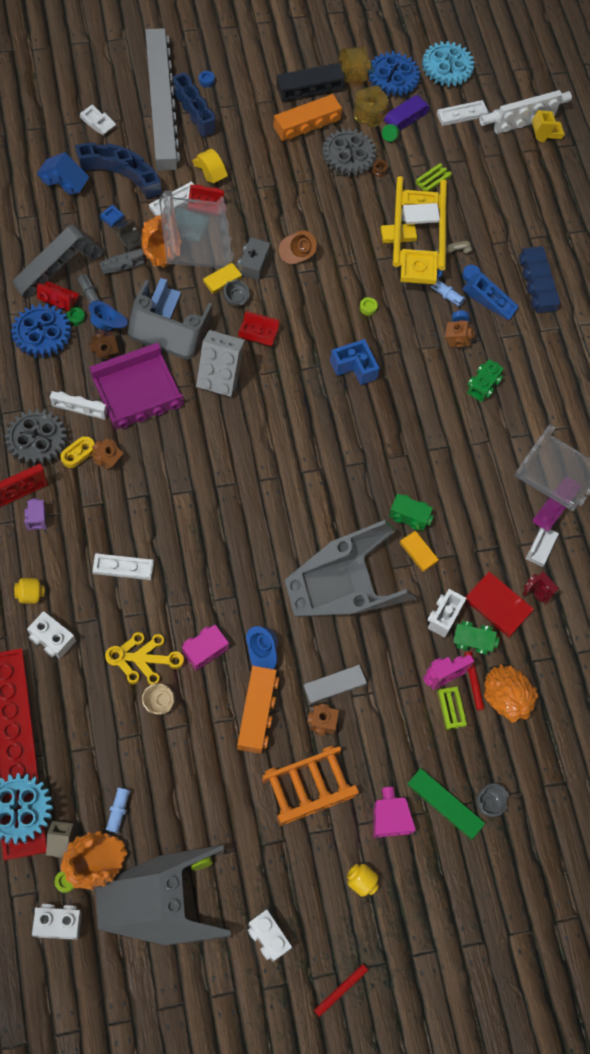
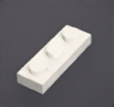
M52 391L50 395L52 407L106 419V404L100 401H90L81 396H70L64 392Z

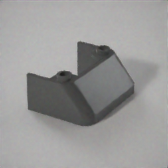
M145 280L133 304L128 325L129 338L147 346L158 343L161 351L185 360L193 358L212 321V304L208 303L202 317L191 314L185 318L183 323L150 311L152 309V301L150 299L149 280Z

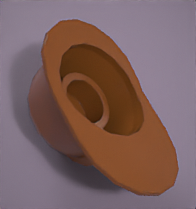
M299 231L281 241L279 255L286 263H299L314 255L317 249V240L309 231Z

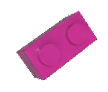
M216 625L212 627L207 626L200 632L199 636L196 638L191 637L183 643L182 653L195 671L227 651L229 643Z

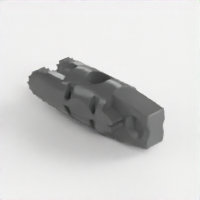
M138 249L101 261L100 268L102 273L119 272L145 264V258L142 257L144 255L143 250Z

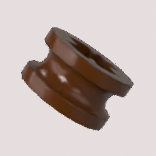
M376 160L373 163V174L377 177L385 176L388 169L387 162Z

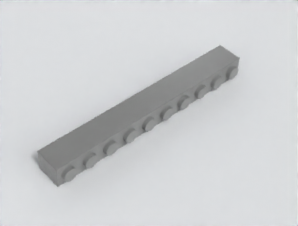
M165 28L145 29L156 170H177L176 163L180 162L179 152L175 150L178 149V138H174V136H177V125H173V122H176V113L172 112V109H175V101L171 99V96H174L173 86H170L173 83L172 73H169V71H172L171 60H168L170 58V48L166 47L169 46V35L165 36Z

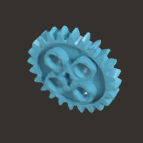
M441 41L440 45L434 43V47L429 46V50L426 49L423 55L422 66L423 71H426L425 75H430V80L436 79L435 83L440 81L441 86L447 83L449 87L450 83L456 86L457 82L460 85L463 81L466 82L471 77V73H473L475 62L473 61V56H470L471 52H466V47L461 49V44L455 46V42L451 45L449 41L446 44Z
M17 773L16 779H13L9 774L8 781L6 782L0 778V841L5 837L6 844H9L11 839H13L15 845H18L19 839H22L26 844L27 837L29 836L35 840V832L43 834L40 829L41 826L48 827L45 819H52V816L47 811L53 810V807L47 804L53 800L51 797H45L49 794V790H42L44 784L43 782L37 784L38 779L36 777L30 781L28 774L22 779L21 775ZM20 790L18 803L22 809L18 810L19 827L15 828L17 815L13 809L17 808L16 792ZM33 793L34 799L28 803L24 802L25 795ZM12 794L10 802L2 803L4 795ZM6 815H10V823L2 825L1 819ZM26 815H33V821L30 824H23V818Z

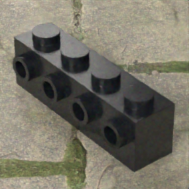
M339 63L277 75L276 88L281 101H287L344 89L345 76Z

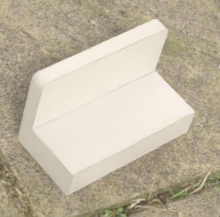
M437 203L403 205L402 221H405L406 224L439 222L440 217Z
M540 527L525 559L543 567L559 533L551 529L547 532Z

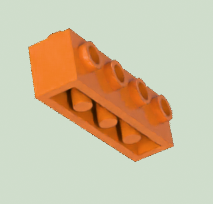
M331 94L274 115L273 127L282 141L292 139L295 136L341 120L342 107L335 96Z
M252 666L237 750L261 754L262 748H267L269 736H265L266 728H270L272 716H268L270 708L274 709L276 697L272 696L273 689H277L279 677H275L276 670Z

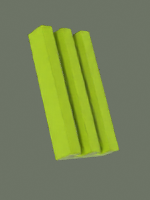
M439 163L416 179V184L423 191L430 192L440 185L441 180H448L452 173L450 171L447 172V169L445 167L442 168L443 165Z
M458 686L439 689L437 692L446 730L466 727L467 723ZM451 692H454L460 722H457ZM444 693H446L447 701L453 723H450Z

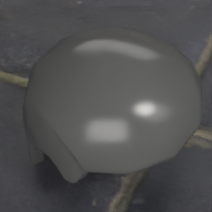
M236 279L226 283L223 289V297L227 304L239 307L248 302L250 291L244 282Z
M497 783L488 784L481 788L477 794V807L485 816H500L508 807L507 798L509 794L502 785Z

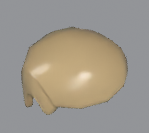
M154 683L144 690L142 704L149 713L166 714L172 710L175 704V693L165 684Z

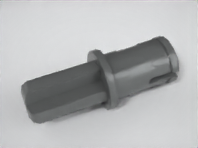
M86 274L80 275L78 281L83 289V295L87 297L90 303L92 301H101L96 293V287L92 285Z

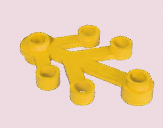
M140 632L134 633L132 638L121 647L112 646L105 654L106 661L112 666H119L126 674L130 684L138 683L140 677L138 672L132 671L126 661L134 662L147 677L149 685L159 683L160 678L146 663L169 665L172 669H179L184 664L183 655L177 651L170 653L169 656L148 654L154 648L164 645V637L160 634L154 635L152 640L137 652L127 653L135 645L140 646L144 643V635ZM137 636H140V637L142 638V640L139 641V642H136V641H135V638H136ZM157 638H160L162 640V642L158 644L154 641ZM114 654L120 655L118 659H113L112 656ZM174 659H178L180 661L176 665L172 663ZM136 675L137 678L136 680H130V676ZM155 676L157 677V680L155 682H151L150 678Z

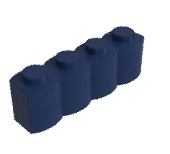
M185 72L175 75L173 77L175 97L182 102V107L189 113L190 120L197 125L199 134L203 137L214 134L215 115L212 110L207 108L205 99L199 96V90L192 84L190 76Z
M544 247L523 248L518 260L519 264H522L523 278L527 281V291L532 297V308H535L536 313L557 311L560 299L555 288V282L551 275Z

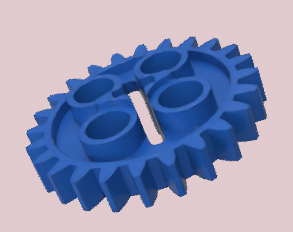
M386 51L385 56L380 53L379 57L375 56L374 60H371L368 68V81L372 82V87L376 86V91L381 89V94L387 92V96L392 93L394 97L396 94L402 97L403 92L408 95V91L413 92V89L417 87L420 79L419 66H416V61L411 62L412 57L407 59V54L401 56V52L396 55L394 51H392V54Z
M39 303L38 308L31 305V310L25 307V313L19 312L20 318L15 317V323H12L13 329L11 333L13 341L17 348L20 347L22 353L27 352V356L34 353L35 358H37L38 354H41L42 358L45 357V354L52 357L51 352L54 351L58 354V348L64 350L63 344H68V338H71L70 332L72 331L67 315L62 314L61 309L56 311L55 306L50 309L48 304L42 307L41 303Z

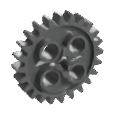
M342 128L341 132L335 130V135L330 133V138L326 137V142L323 143L322 149L323 160H326V165L330 164V170L336 168L335 173L341 171V175L347 172L348 176L351 173L357 176L358 171L363 174L364 170L369 171V166H373L377 152L375 150L376 145L373 144V139L368 140L369 135L363 136V131L357 133V129L351 132L350 128H348V131Z
M36 408L35 413L28 409L27 415L21 412V418L15 416L16 422H9L11 428H6L8 434H5V439L7 440L5 444L6 447H9V454L12 453L13 459L18 458L20 464L25 460L26 466H29L31 462H33L34 466L38 462L44 466V461L47 460L49 463H52V457L58 459L57 453H62L61 447H66V428H64L63 421L60 422L59 416L54 417L53 412L47 415L46 409L42 413H39L38 408ZM47 430H52L50 433H44ZM22 442H28L26 445H20ZM42 446H46L45 449H39Z

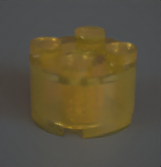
M366 47L341 49L339 62L342 65L341 69L345 76V82L366 81L368 70L371 69V61L368 60Z
M379 86L367 87L357 91L353 114L358 123H365L369 127H374L384 121L388 97Z

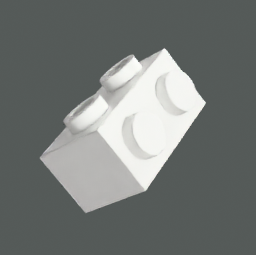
M448 589L445 596L441 594L436 603L439 608L436 612L432 610L427 620L430 622L428 629L445 638L466 598L451 589Z
M44 611L27 628L30 635L29 639L36 645L39 643L45 647L44 651L51 657L56 656L61 659L76 642L71 632Z
M42 904L41 908H35L32 936L79 940L82 912L77 910V906L64 905L63 909H55V905Z
M268 910L249 922L248 926L250 928L248 932L254 941L258 939L262 945L260 951L266 960L271 959L274 962L291 950V945Z

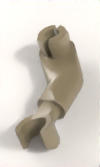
M469 241L455 242L446 246V254L459 249H463L464 253L473 250Z

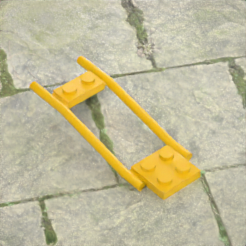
M397 177L393 266H401L400 282L436 284L437 269L442 271L446 268V180L440 181V194H438L439 192L405 190L404 192L403 177ZM437 203L440 217L439 253L437 251L402 249L401 251L402 206Z

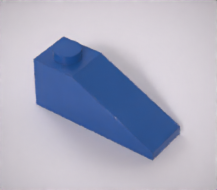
M482 272L471 276L462 289L473 300L507 320H510L519 307Z

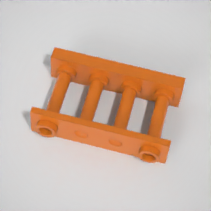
M329 746L322 750L323 753L278 770L271 768L264 772L265 775H262L263 784L271 782L281 808L280 814L277 815L279 826L357 797L359 792L356 785L350 787L346 783L336 756L341 752L340 746L336 748ZM326 759L330 763L339 786L338 792L333 794L327 791L316 764ZM308 766L320 794L318 796L319 799L313 802L311 799H308L297 772ZM290 774L301 802L299 803L300 807L295 809L288 806L278 780L279 777Z

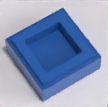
M112 205L100 214V219L111 228H114L125 219V215Z

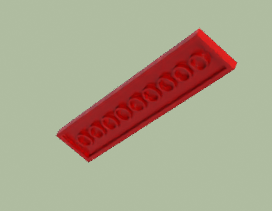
M23 649L0 652V778L6 782L8 781L9 774L13 779H16L17 773L21 775L22 779L28 774L30 781L36 777L38 779L37 784H39ZM20 790L16 792L17 808L13 809L17 815L15 828L19 827L18 810L22 809L18 803ZM12 794L4 795L2 803L10 802ZM26 794L24 802H31L34 799V794ZM30 814L23 818V824L26 825L33 821V815ZM4 816L1 819V824H9L11 816ZM40 827L42 835L38 832L34 833L35 840L30 836L27 837L26 844L22 839H19L18 845L14 844L13 839H11L9 844H6L4 837L1 840L3 860L9 861L45 854L47 848L45 827Z

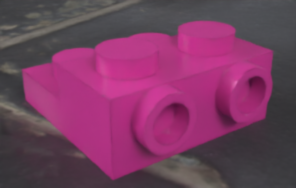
M461 655L452 662L449 657L443 660L440 657L431 663L432 666L426 670L423 680L434 691L467 673L474 660L471 655L466 657Z

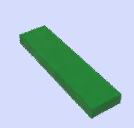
M421 768L407 784L408 787L470 840L484 826L485 823Z

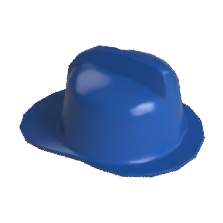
M92 301L89 304L90 320L96 328L109 331L112 328H123L127 325V319L107 303Z
M254 626L250 628L246 635V641L252 665L274 669L277 663L276 649L278 646L276 634L268 627Z

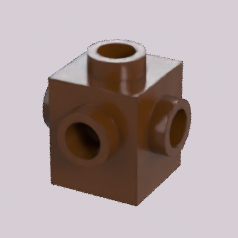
M99 331L94 333L95 336H91L90 350L92 354L95 353L97 358L106 359L111 357V354L119 352L112 331L106 333L105 331Z

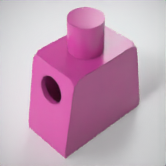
M394 787L382 788L383 800H377L374 803L373 838L413 834L415 826L406 798H395Z

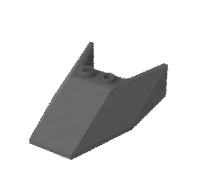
M383 520L331 541L287 577L284 581L294 616L357 614L417 599L416 595L408 589L391 595L377 596L373 588L365 557L395 532V528Z
M223 845L161 855L116 875L112 882L108 881L105 887L96 886L98 930L161 945L230 939V930L189 921L185 918L182 870L209 856L222 855L224 853Z

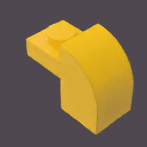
M537 111L532 119L536 139L540 142H545L547 138L562 139L565 134L561 122L555 121L553 111Z
M213 149L198 154L197 158L192 160L195 167L202 168L205 179L208 182L215 183L228 176L221 158Z

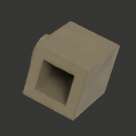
M52 821L47 833L46 855L57 858L63 857L64 852L68 849V844L72 842V823Z

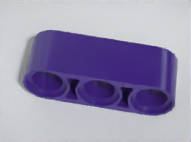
M415 95L388 112L384 122L387 125L395 124L399 131L423 117L429 111L430 105L419 95Z

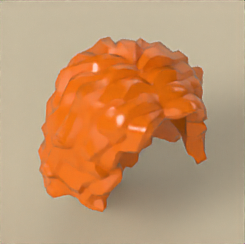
M161 214L144 222L141 246L143 254L147 256V259H150L153 266H162L164 268L177 259L176 256L180 253L182 241L180 240L176 223L173 220H167L165 215Z
M500 664L498 668H492L485 678L486 689L484 697L486 701L490 703V706L498 714L505 716L511 723L516 722L519 718L528 719L538 698L537 688L532 687L529 679L523 675L522 671L516 670L511 665L504 668Z
M101 831L96 833L88 832L82 837L77 836L73 842L68 844V849L63 854L61 871L66 874V881L70 882L74 888H84L92 891L96 886L105 887L108 881L112 882L116 874H119V869L123 868L122 863L128 855L127 850L123 848L125 845L118 837L110 836L107 833L102 834Z

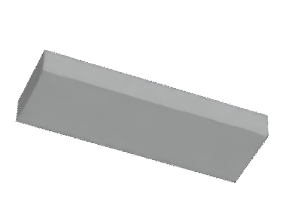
M360 665L306 683L303 685V688L311 705L362 687L367 682Z

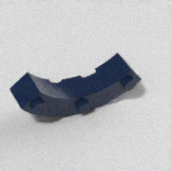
M95 143L74 145L80 168L83 171L98 169L117 172L132 180L141 189L146 199L162 195L161 182L158 175L135 152L106 143V145H96Z

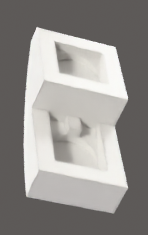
M93 104L80 113V118L102 135H105L116 126L105 112L101 114Z

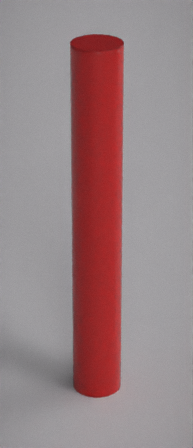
M465 652V653H464V656H465V657L468 656V655H471V657H472V659H473L472 652ZM473 662L468 670L476 710L482 711L484 710V704Z
M363 964L314 1009L318 1017L326 1012L368 972V969Z

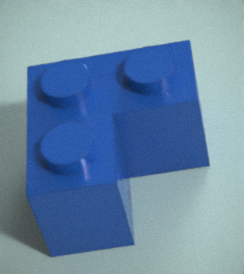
M66 152L46 159L37 172L43 183L48 186L58 183L69 195L80 192L89 178Z
M365 339L331 350L330 363L337 376L354 371L360 385L377 380L380 368Z

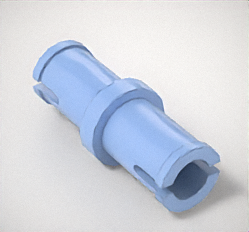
M437 279L436 284L431 285L432 289L443 295L442 297L445 300L448 299L457 305V307L464 303L465 297L455 292L453 287H448L439 279Z
M117 788L113 806H110L109 811H111L105 830L119 833L122 817L126 815L127 811L125 807L130 794L129 790Z

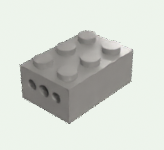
M209 330L202 344L196 387L231 397L238 382L245 340Z

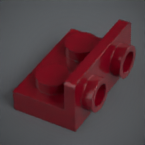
M544 572L539 575L535 573L527 580L528 583L523 587L525 590L522 596L525 598L533 591L535 598L547 605L559 588Z

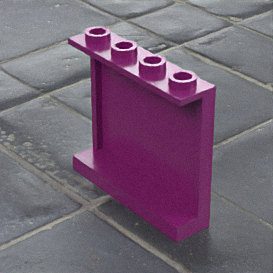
M158 343L89 367L91 378L103 404H106L107 413L115 430L126 428L135 422H143L149 417L159 416L165 411L175 410L184 405L183 394H180L161 355V348Z

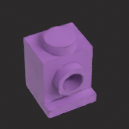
M30 499L28 501V508H25L24 519L27 530L47 529L46 507L43 500Z

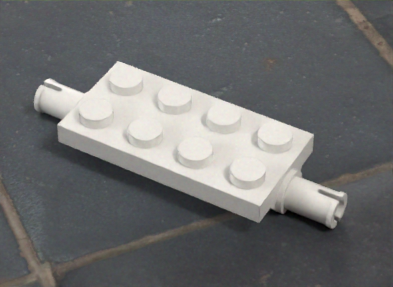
M558 90L503 105L492 113L480 115L479 122L481 126L495 123L494 131L496 134L522 128L532 124V119L538 110L553 111L555 117L559 104L570 102L572 95L570 91L561 93Z

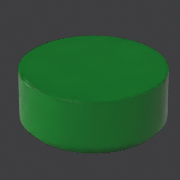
M388 124L383 127L382 136L388 142L394 141L399 136V129L395 124Z
M73 307L67 312V319H69L71 325L79 326L85 321V313L81 308Z

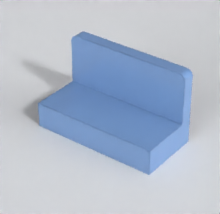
M160 278L151 299L152 309L150 311L171 319L181 292L169 289L167 280Z

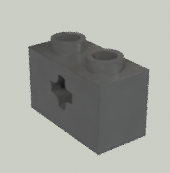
M250 237L248 244H244L243 257H239L237 267H239V272L242 276L259 281L270 254V243Z

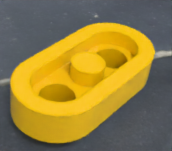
M81 437L62 451V464L67 468H74L91 456L94 441L90 437Z

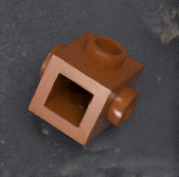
M468 321L447 322L445 338L450 347L471 346V339L474 338V329L471 328Z
M105 438L102 441L98 440L92 446L93 451L90 454L97 465L103 466L107 470L123 455V452L118 448L116 442Z
M325 704L314 706L313 712L309 711L307 723L311 724L310 730L314 731V734L326 735V733L334 735L339 710L331 709L329 705Z

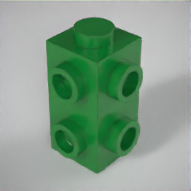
M488 359L485 365L482 363L476 372L478 373L477 376H472L467 384L469 386L467 394L480 402H483L486 397L490 398L494 391V385H499L504 377L501 375L504 368Z
M397 493L388 517L397 523L407 524L414 530L424 531L425 526H430L434 515H431L433 507H430L425 502H418L407 495Z
M466 621L457 624L453 643L457 644L456 648L468 650L469 647L476 648V652L488 655V651L493 652V649L498 647L499 637L496 636L497 632L493 631V627L481 625V629L473 627L474 623Z

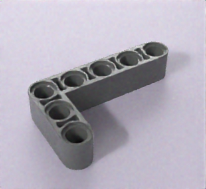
M70 225L13 280V285L23 298H29L37 292V285L39 283L44 285L77 252H80L90 260H96L102 255L103 250L93 237L78 226Z

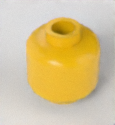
M21 578L18 583H15L14 597L22 604H36L39 602L40 597H44V585H40V581L37 578Z
M355 864L347 874L348 886L361 897L368 894L373 895L379 887L377 884L378 874L366 864Z

